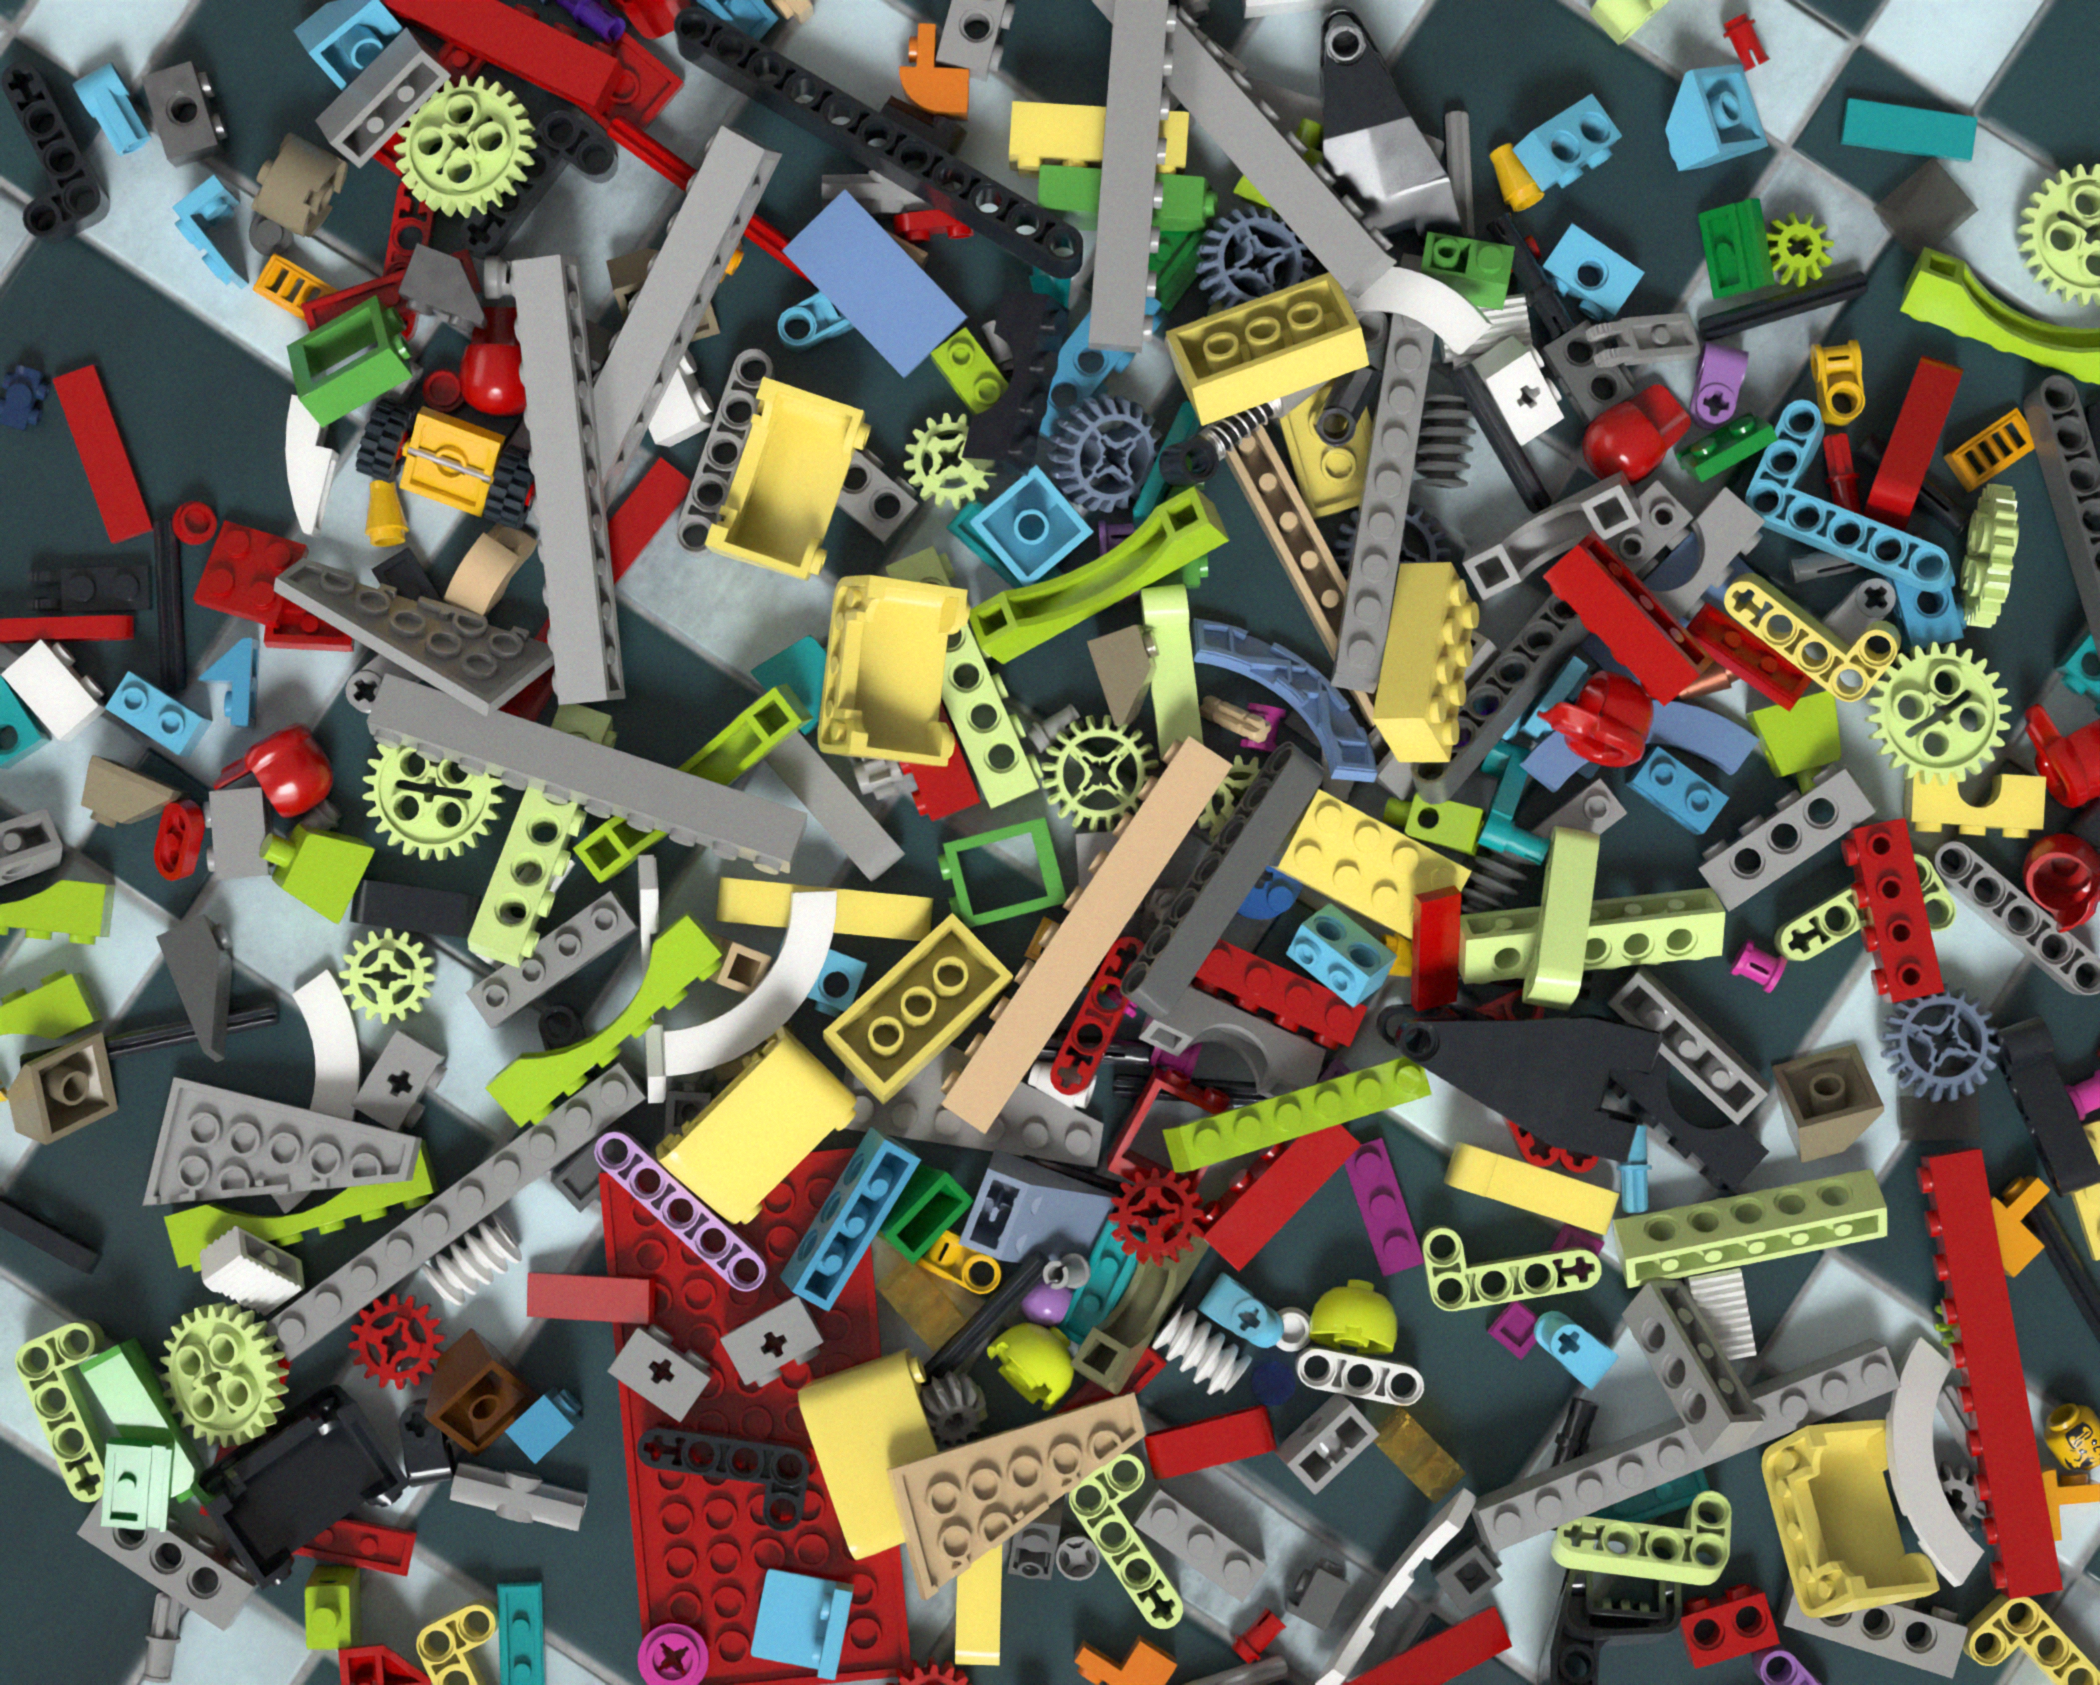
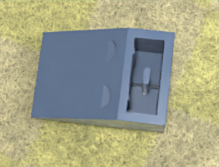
M995 1148L958 1244L998 1260L1022 1264L1036 1251L1044 1254L1050 1261H1060L1065 1255L1071 1253L1080 1254L1088 1261L1105 1227L1108 1215L1112 1214L1115 1207L1111 1199L1118 1196Z

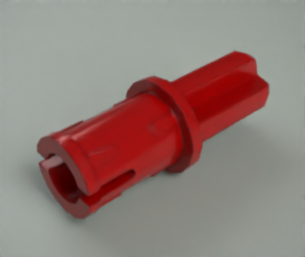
M1846 433L1828 435L1823 438L1822 443L1829 477L1825 479V484H1830L1833 504L1863 516L1856 479L1860 478V473H1855L1849 436Z

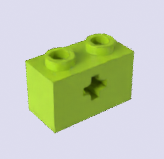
M966 327L930 353L932 362L972 415L991 408L1000 400L1009 386Z

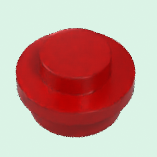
M441 368L431 372L426 377L422 389L423 397L432 409L446 413L458 409L463 404L465 398L460 391L459 373L452 369Z
M189 501L179 506L174 512L172 527L174 533L182 542L189 545H200L207 542L214 535L217 520L213 510L208 505L199 501Z

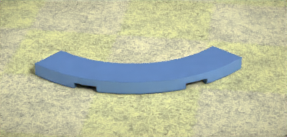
M1193 619L1190 627L1193 662L1211 664L1235 671L1274 691L1303 717L1318 738L1328 762L1331 779L1374 783L1378 772L1369 738L1364 728L1359 727L1357 721L1350 713L1348 701L1336 687L1330 686L1331 682L1317 669L1280 644L1274 642L1273 645H1269L1257 638L1248 636V631L1216 621Z
M1652 700L1654 720L1645 746L1662 745L1680 748L1681 751L1701 757L1716 765L1727 774L1732 775L1738 770L1760 740L1740 725L1703 708L1680 702H1669L1664 707L1658 700ZM1554 731L1539 743L1519 766L1554 793L1574 772L1589 761L1575 755L1565 744L1564 735Z

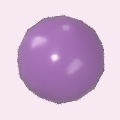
M1043 1279L1020 1303V1306L1029 1321L1048 1328L1059 1325L1063 1320L1073 1296V1288L1065 1286L1061 1289L1050 1288L1052 1283L1046 1284Z

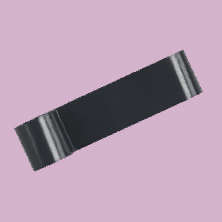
M27 62L11 64L2 75L1 84L3 91L54 187V190L34 199L26 206L23 211L22 220L28 232L46 244L61 243L105 219L110 210L109 197L49 81L39 70ZM29 78L31 80L28 83L33 96L39 101L32 102L21 91L24 88L22 83L24 79ZM54 115L55 125L52 130L44 134L38 133L37 124L43 116ZM74 153L75 163L69 171L58 172L57 162L59 158L64 154ZM88 191L94 192L95 202L93 206L88 210L78 211L77 200L80 195ZM46 212H55L56 222L50 230L40 231L38 227L40 217Z
M555 110L547 114L530 135L537 143V147L525 151L532 159L538 158L546 161L544 173L536 178L526 176L528 178L527 181L515 179L511 183L520 197L517 208L511 212L500 211L492 200L487 202V214L485 215L475 206L469 218H466L460 227L462 244L472 256L480 260H485L486 255H498L568 165L593 183H604L612 179L618 170V159L608 141L565 110ZM568 124L572 126L573 135L567 142L556 143L551 140V134L558 125ZM597 150L607 153L608 161L605 166L597 170L586 167V159L590 153ZM522 166L520 169L524 174L526 166ZM504 191L503 193H501V194H500L501 197H502L504 194H507V192ZM489 212H492L497 220L504 224L501 228H499L495 221L492 223L487 216ZM477 230L482 233L487 231L491 237L487 244L482 241L477 243L473 237Z
M2036 1015L1997 1030L1991 1040V1043H1997L2000 1046L1999 1052L1994 1054L1995 1060L2054 1191L2062 1198L2099 1184L2100 1165L2051 1058L2054 1052V1043L2045 1021L2040 1015Z
M655 1424L649 1427L639 1438L637 1454L646 1466L655 1469L765 1484L763 1518L766 1524L778 1532H787L799 1524L805 1510L811 1470V1457L802 1445L668 1424ZM657 1435L663 1436V1444L676 1447L680 1443V1437L685 1438L686 1441L681 1450L682 1461L675 1459L678 1450L667 1449L662 1453L661 1457L655 1455V1449L648 1446V1443L652 1442ZM698 1441L709 1443L714 1450V1459L709 1463L702 1464L697 1462L691 1454L692 1444ZM740 1448L752 1449L758 1456V1465L751 1470L740 1468L735 1462V1452ZM785 1454L796 1455L802 1462V1471L796 1476L784 1475L778 1466L779 1458ZM779 1498H786L794 1504L796 1515L789 1520L778 1519L772 1511V1503Z

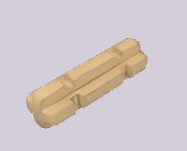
M1212 695L1204 697L1203 704L1199 707L1201 717L1239 735L1249 737V739L1257 743L1264 742L1267 733L1271 731L1270 722L1262 717L1250 714L1248 711L1228 702H1223Z

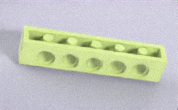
M934 546L885 567L890 578L951 587L949 579L956 577L946 552L937 555ZM967 623L959 629L962 633L960 643L956 647L947 648L941 696L991 810L1039 790L1036 780L1044 776L1034 753L1025 756L1019 740L1026 737L1019 718L1016 713L1007 715L1001 701L1009 697L999 673L990 676L984 659L991 657V655L980 648L976 635H972ZM963 665H971L979 672L977 684L969 689L961 688L954 682L955 671ZM988 705L996 711L997 719L992 727L980 729L972 723L971 715L976 707ZM1006 745L1013 750L1015 758L1010 767L997 769L991 765L989 753L995 746Z
M579 704L559 705L551 725L553 729L610 748H614L617 739V732L612 731V716ZM531 787L526 789L467 939L470 951L518 968L521 967L524 956L532 958L540 937V933L535 932L536 925L540 916L547 918L551 911L556 893L550 891L556 875L564 876L571 857V852L566 851L571 835L576 837L580 835L587 812L581 810L582 804L570 800L567 804L555 803L546 799L542 795L543 791ZM548 826L557 831L556 837L547 843L535 840L533 835L540 827ZM529 866L536 867L542 872L540 878L533 883H524L517 878L518 873L523 868ZM510 907H520L526 912L524 919L516 924L507 923L501 917L503 912Z
M1712 888L1593 900L1583 971L1595 969L1613 970L1622 966L1657 965L1667 961L1700 960L1705 957L1721 956L1725 910ZM1540 906L1460 915L1458 970L1464 984H1486L1491 981L1515 978L1525 979L1528 966L1534 958Z
M1871 1168L1613 1220L1615 1249L1627 1287L1632 1288L1646 1285L1648 1281L1672 1280L1887 1236V1206Z

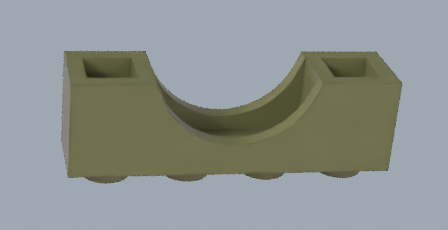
M1178 1229L1172 1235L1169 1241L1173 1239L1180 1232L1181 1229ZM1192 1236L1189 1241L1195 1250L1191 1253L1184 1248L1178 1251L1180 1262L1175 1263L1169 1255L1164 1256L1162 1267H1157L1152 1256H1149L1144 1265L1138 1262L1134 1276L1123 1297L1105 1320L1093 1326L1070 1365L1081 1375L1118 1396L1209 1247L1207 1242L1201 1237Z

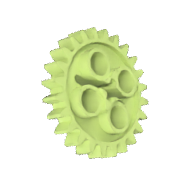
M462 75L459 87H455L448 79L444 83V92L439 94L436 91L430 97L431 99L419 108L420 110L417 114L414 113L408 119L411 123L410 127H402L396 131L406 140V142L394 146V150L401 157H405L396 163V167L403 174H406L402 178L403 183L409 189H413L412 194L420 202L426 200L425 204L432 211L435 212L441 206V210L447 216L452 217L458 207L459 212L465 218H469L472 206H476L485 215L487 214L488 201L492 200L497 206L502 207L501 193L506 191L513 196L517 194L511 184L515 179L527 181L528 178L520 169L522 166H530L535 163L529 154L525 152L537 147V143L532 137L527 136L535 130V126L529 119H525L529 112L522 104H518L519 99L511 91L505 93V89L499 82L496 81L490 87L485 78L480 76L473 87L468 77ZM473 110L472 117L467 122L459 124L462 115ZM503 138L501 145L497 149L488 151L490 144L495 139ZM443 142L441 149L436 154L429 155L433 145ZM466 143H468V144H469L468 148L465 149V150H463V149H462L463 145H465ZM472 169L470 177L466 181L458 183L461 173ZM443 171V174L438 175V172Z
M2079 164L2073 168L2072 179L2064 169L2060 170L2056 174L2057 184L2050 179H2046L2040 184L2044 194L2034 192L2029 196L2028 199L2036 208H2025L2020 213L2023 218L2030 221V224L2022 225L2017 229V233L2028 237V241L2018 246L2017 249L2021 252H2030L2032 256L2022 265L2023 268L2036 266L2039 270L2032 282L2037 283L2043 279L2049 281L2045 292L2046 295H2050L2059 288L2062 290L2061 303L2063 304L2070 301L2074 295H2077L2078 305L2083 308L2088 304L2091 296H2093L2097 307H2100V276L2091 274L2086 267L2088 256H2095L2100 260V164L2092 166L2088 175H2086L2082 164ZM2077 196H2085L2091 201L2093 205L2091 215H2084L2077 210L2075 205ZM2058 212L2064 213L2068 221L2059 219L2057 216ZM2088 228H2092L2095 231L2092 236L2094 241L2090 244L2084 240L2087 235L2085 230ZM2052 231H2059L2066 236L2068 240L2066 251L2055 249L2051 244L2050 234Z
M1987 484V488H1983L1982 497L1978 498L1977 510H1974L1970 519L1968 542L1966 543L1967 555H1964L1965 558L1960 575L1961 598H1964L1962 604L1964 610L1963 620H1966V625L1991 628L1992 624L1996 623L1997 615L2000 616L2001 603H2005L2009 592L2011 570L2013 569L2012 557H2014L2019 536V524L2016 522L2018 512H2015L2017 499H2015L2016 492L2012 490V486Z
M1937 642L1928 644L1926 655L1918 645L1911 647V661L1902 653L1897 654L1895 663L1898 669L1889 666L1883 673L1887 681L1877 680L1872 686L1880 695L1879 697L1866 699V704L1877 709L1876 714L1865 717V722L1877 724L1878 730L1872 732L1868 738L1869 740L1882 739L1884 744L1878 749L1876 754L1878 756L1888 753L1893 755L1888 766L1890 770L1902 764L1905 765L1904 779H1911L1919 771L1920 783L1922 785L1929 784L1935 774L1939 786L1948 785L1951 772L1957 783L1966 781L1965 768L1974 775L1981 773L1982 769L1978 759L1988 763L1993 762L1995 757L1989 750V747H2003L2005 745V742L1996 733L1997 731L2010 729L2011 726L1999 720L2000 714L2011 711V706L2001 705L1998 702V698L2004 696L2008 690L2007 688L1994 689L1992 684L2000 674L1998 672L1988 675L1983 673L1988 662L1986 658L1974 664L1971 663L1972 649L1970 648L1956 656L1955 643L1947 644L1942 654H1940ZM1939 672L1948 674L1952 680V690L1948 695L1939 693L1935 687L1934 680ZM1965 690L1970 692L1968 699L1942 714V721L1927 724L1911 738L1905 735L1909 728L1931 716L1935 712V707L1950 703ZM1903 696H1907L1915 702L1916 714L1911 720L1903 718L1899 713L1898 703ZM1964 708L1972 710L1977 717V725L1972 732L1965 730L1959 722V716ZM1928 733H1933L1940 739L1941 750L1936 757L1929 755L1924 750L1923 740Z
M380 743L377 745L378 750L384 757L382 760H368V763L377 772L374 776L363 777V781L374 785V791L364 794L363 799L375 801L376 807L366 814L368 817H381L382 821L375 829L377 833L388 830L392 832L387 843L389 846H395L403 840L405 841L403 846L404 855H411L419 847L420 860H428L433 849L438 860H446L448 847H450L455 856L464 855L463 842L472 848H477L480 846L476 836L477 832L483 835H491L493 833L485 822L487 819L500 820L502 817L497 811L492 809L494 803L506 802L505 797L495 794V788L504 785L500 781L501 778H494V775L484 772L483 776H475L468 773L467 778L462 783H457L450 774L453 761L442 758L441 762L424 759L425 769L421 775L416 777L408 769V760L417 749L400 744L399 748L387 747ZM399 780L420 784L436 782V785L439 787L469 790L472 792V797L466 799L451 795L434 796L431 792L399 788L397 782ZM409 795L413 796L419 804L418 814L412 820L407 819L401 810L403 800ZM451 802L456 803L462 811V818L454 827L450 826L444 818L445 807Z
M225 1302L209 1304L195 1308L194 1312L181 1316L183 1323L171 1327L175 1338L164 1340L163 1343L171 1351V1354L160 1357V1362L169 1367V1372L160 1375V1379L170 1382L171 1386L170 1389L163 1393V1396L165 1398H175L176 1403L170 1411L172 1414L179 1412L184 1414L180 1426L186 1428L195 1425L193 1438L198 1439L207 1436L208 1445L212 1446L221 1443L223 1448L236 1444L242 1445L253 1441V1438L265 1435V1427L277 1422L273 1412L283 1410L285 1407L277 1398V1395L289 1391L285 1385L279 1383V1377L289 1374V1370L278 1367L277 1361L285 1356V1352L273 1351L272 1346L278 1339L277 1335L266 1337L264 1332L268 1323L262 1321L253 1324L255 1311L250 1310L241 1313L240 1304L226 1306Z

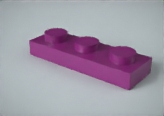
M1382 1137L1362 1143L1344 1162V1166L1381 1275L1384 1277L1423 1264L1424 1259Z

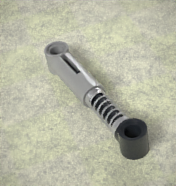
M1382 311L1354 312L1362 328L1366 352L1382 346L1386 342L1389 333V322L1386 315ZM1330 380L1236 413L1225 419L1217 420L1213 425H1208L1201 432L1193 434L1187 440L1167 446L1159 459V470L1163 479L1174 487H1186L1210 480L1217 472L1219 461L1226 456V451H1233L1234 444L1241 445L1242 438H1250L1251 431L1258 432L1260 424H1268V418H1283ZM1186 454L1192 461L1191 471L1186 466Z

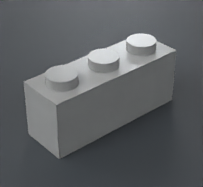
M406 27L315 121L328 142L358 168H361L449 79L451 74L436 52Z
M1159 1483L1133 1517L1135 1527L1242 1603L1268 1567L1263 1557Z

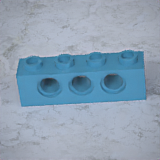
M1146 297L1145 314L1153 315V334L1163 321L1158 316L1162 303L1154 297ZM1091 310L1059 352L1058 369L1052 379L1047 399V412L1042 419L1039 436L1053 447H1056L1057 444L1052 442L1049 436L1054 434L1060 436L1063 428L1059 427L1057 420L1062 418L1069 421L1072 417L1069 407L1061 408L1054 404L1051 398L1052 393L1059 387L1071 388L1077 396V400L1073 405L1083 410V397H1091L1097 401L1099 393L1107 394L1110 389L1104 384L1114 370L1121 375L1136 356L1134 352L1088 349ZM1087 352L1097 353L1103 360V367L1096 373L1084 372L1078 364V360L1083 354Z
M870 1127L780 1275L782 1281L793 1293L829 1312L921 1161L909 1147L878 1129Z

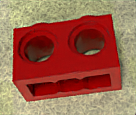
M1750 1583L1737 1584L1724 1590L1726 1596L1709 1600L1708 1596H1698L1682 1603L1683 1609L1678 1628L1688 1661L1695 1669L1780 1644L1765 1592L1758 1586L1751 1588ZM1746 1606L1755 1607L1756 1619L1754 1623L1748 1627L1737 1626L1736 1615L1738 1611ZM1703 1619L1713 1620L1715 1626L1713 1634L1705 1640L1695 1639L1693 1633L1695 1625Z

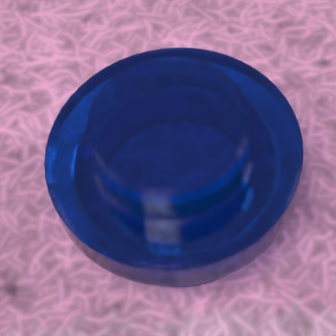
M1276 1361L1266 1362L1260 1365L1253 1373L1251 1380L1252 1391L1255 1397L1263 1404L1269 1406L1284 1404L1294 1393V1375L1283 1363Z

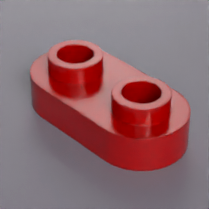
M939 209L909 212L893 217L895 235L897 237H904V240L910 244L930 241V235L947 233L948 239H963L974 236L973 229Z
M190 799L169 803L163 810L154 847V861L160 874L169 881H175L192 875L196 867L205 830V822L202 809Z

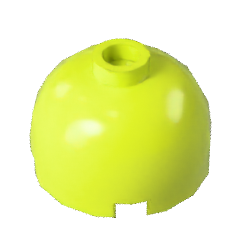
M1348 1280L1347 1287L1332 1288L1324 1293L1314 1305L1309 1322L1310 1330L1308 1337L1321 1345L1341 1350L1340 1344L1357 1347L1356 1353L1391 1354L1397 1339L1398 1320L1395 1310L1387 1298L1373 1292L1374 1284L1362 1280Z
M1035 1323L1015 1325L998 1336L987 1347L990 1360L998 1355L1003 1365L998 1369L1002 1377L1030 1403L1034 1404L1038 1399L1044 1401L1042 1409L1045 1411L1050 1410L1071 1386L1074 1368L1070 1365L1073 1359L1067 1350L1071 1344L1068 1338L1056 1327L1052 1326L1047 1330Z

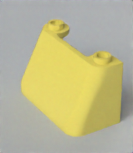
M763 377L756 399L760 400L757 413H760L761 416L753 413L751 419L752 428L726 503L724 506L721 505L719 515L725 520L724 522L719 520L717 525L711 524L705 545L713 553L808 581L812 574L819 576L822 571L827 550L821 548L855 450L856 448L864 449L871 425L864 423L865 412L863 410Z
M874 575L848 576L839 580L833 597L818 725V746L821 752L931 766H948V758L953 753L955 739L953 733L949 731L948 725L944 722H938L948 635L957 633L968 622L970 605L967 601L968 590Z
M783 1025L766 1039L768 1044L761 1051L764 1057L756 1052L751 1057L752 1062L692 1122L687 1120L681 1126L684 1133L683 1136L680 1134L675 1136L670 1132L655 1147L657 1160L731 1225L739 1221L744 1225L749 1223L762 1209L763 1205L760 1201L834 1128L838 1131L842 1130L857 1114L853 1109L857 1102L855 1095Z
M910 1348L812 1380L798 1391L799 1405L844 1537L855 1560L905 1543L886 1469L938 1452L919 1397L921 1383L926 1381L925 1369L919 1356H912Z
M1886 1419L1807 1425L1770 1445L1762 1456V1473L1800 1610L1809 1618L1834 1616L1926 1597L1940 1590L1936 1570L1931 1560L1920 1552L1905 1553L1883 1471L1889 1469L1885 1443Z

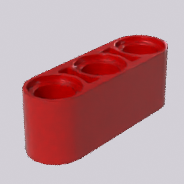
M1265 1404L1148 1433L1143 1437L1154 1480L1166 1479L1277 1449L1267 1405Z

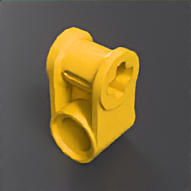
M1857 339L1848 340L1847 345L1831 347L1812 344L1810 349L1811 371L1816 386L1818 409L1823 421L1832 427L1848 425L1862 412L1865 406L1862 358ZM1839 394L1847 397L1851 403V412L1847 414L1837 412L1832 405V396Z
M949 1228L927 1250L925 1256H921L916 1261L917 1264L946 1280L953 1281L977 1294H985L994 1290L1000 1284L1003 1277V1266L1000 1260L959 1245L961 1235ZM948 1243L949 1247L946 1250L942 1260L939 1261V1257L942 1251L944 1250L946 1244ZM985 1261L992 1265L995 1276L990 1284L979 1285L973 1281L971 1268L975 1262Z

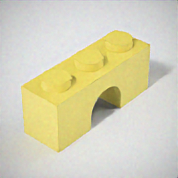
M1917 771L1911 779H1905L1903 818L1906 819V823H1915L1916 832L1942 833V825L1959 826L1960 835L1985 836L1986 828L2003 829L2002 837L2029 839L2030 831L2043 830L2046 777L2009 774L1995 775L1992 778L1990 798L1983 806L1976 808L1962 800L1958 792V783L1953 778L1951 772L1948 785L1939 786L1935 774L1929 784L1922 785L1920 783V772Z

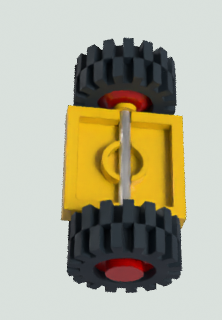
M382 397L377 402L375 410L370 415L369 423L367 422L364 429L366 430L360 441L361 447L357 452L358 459L355 465L357 472L391 484L395 481L396 475H399L401 465L405 463L399 488L478 517H482L485 514V519L515 530L521 529L523 522L528 517V512L531 511L534 496L536 495L535 477L529 467V450L510 444L505 450L504 456L500 459L506 437L504 435L425 406L418 412L415 408Z

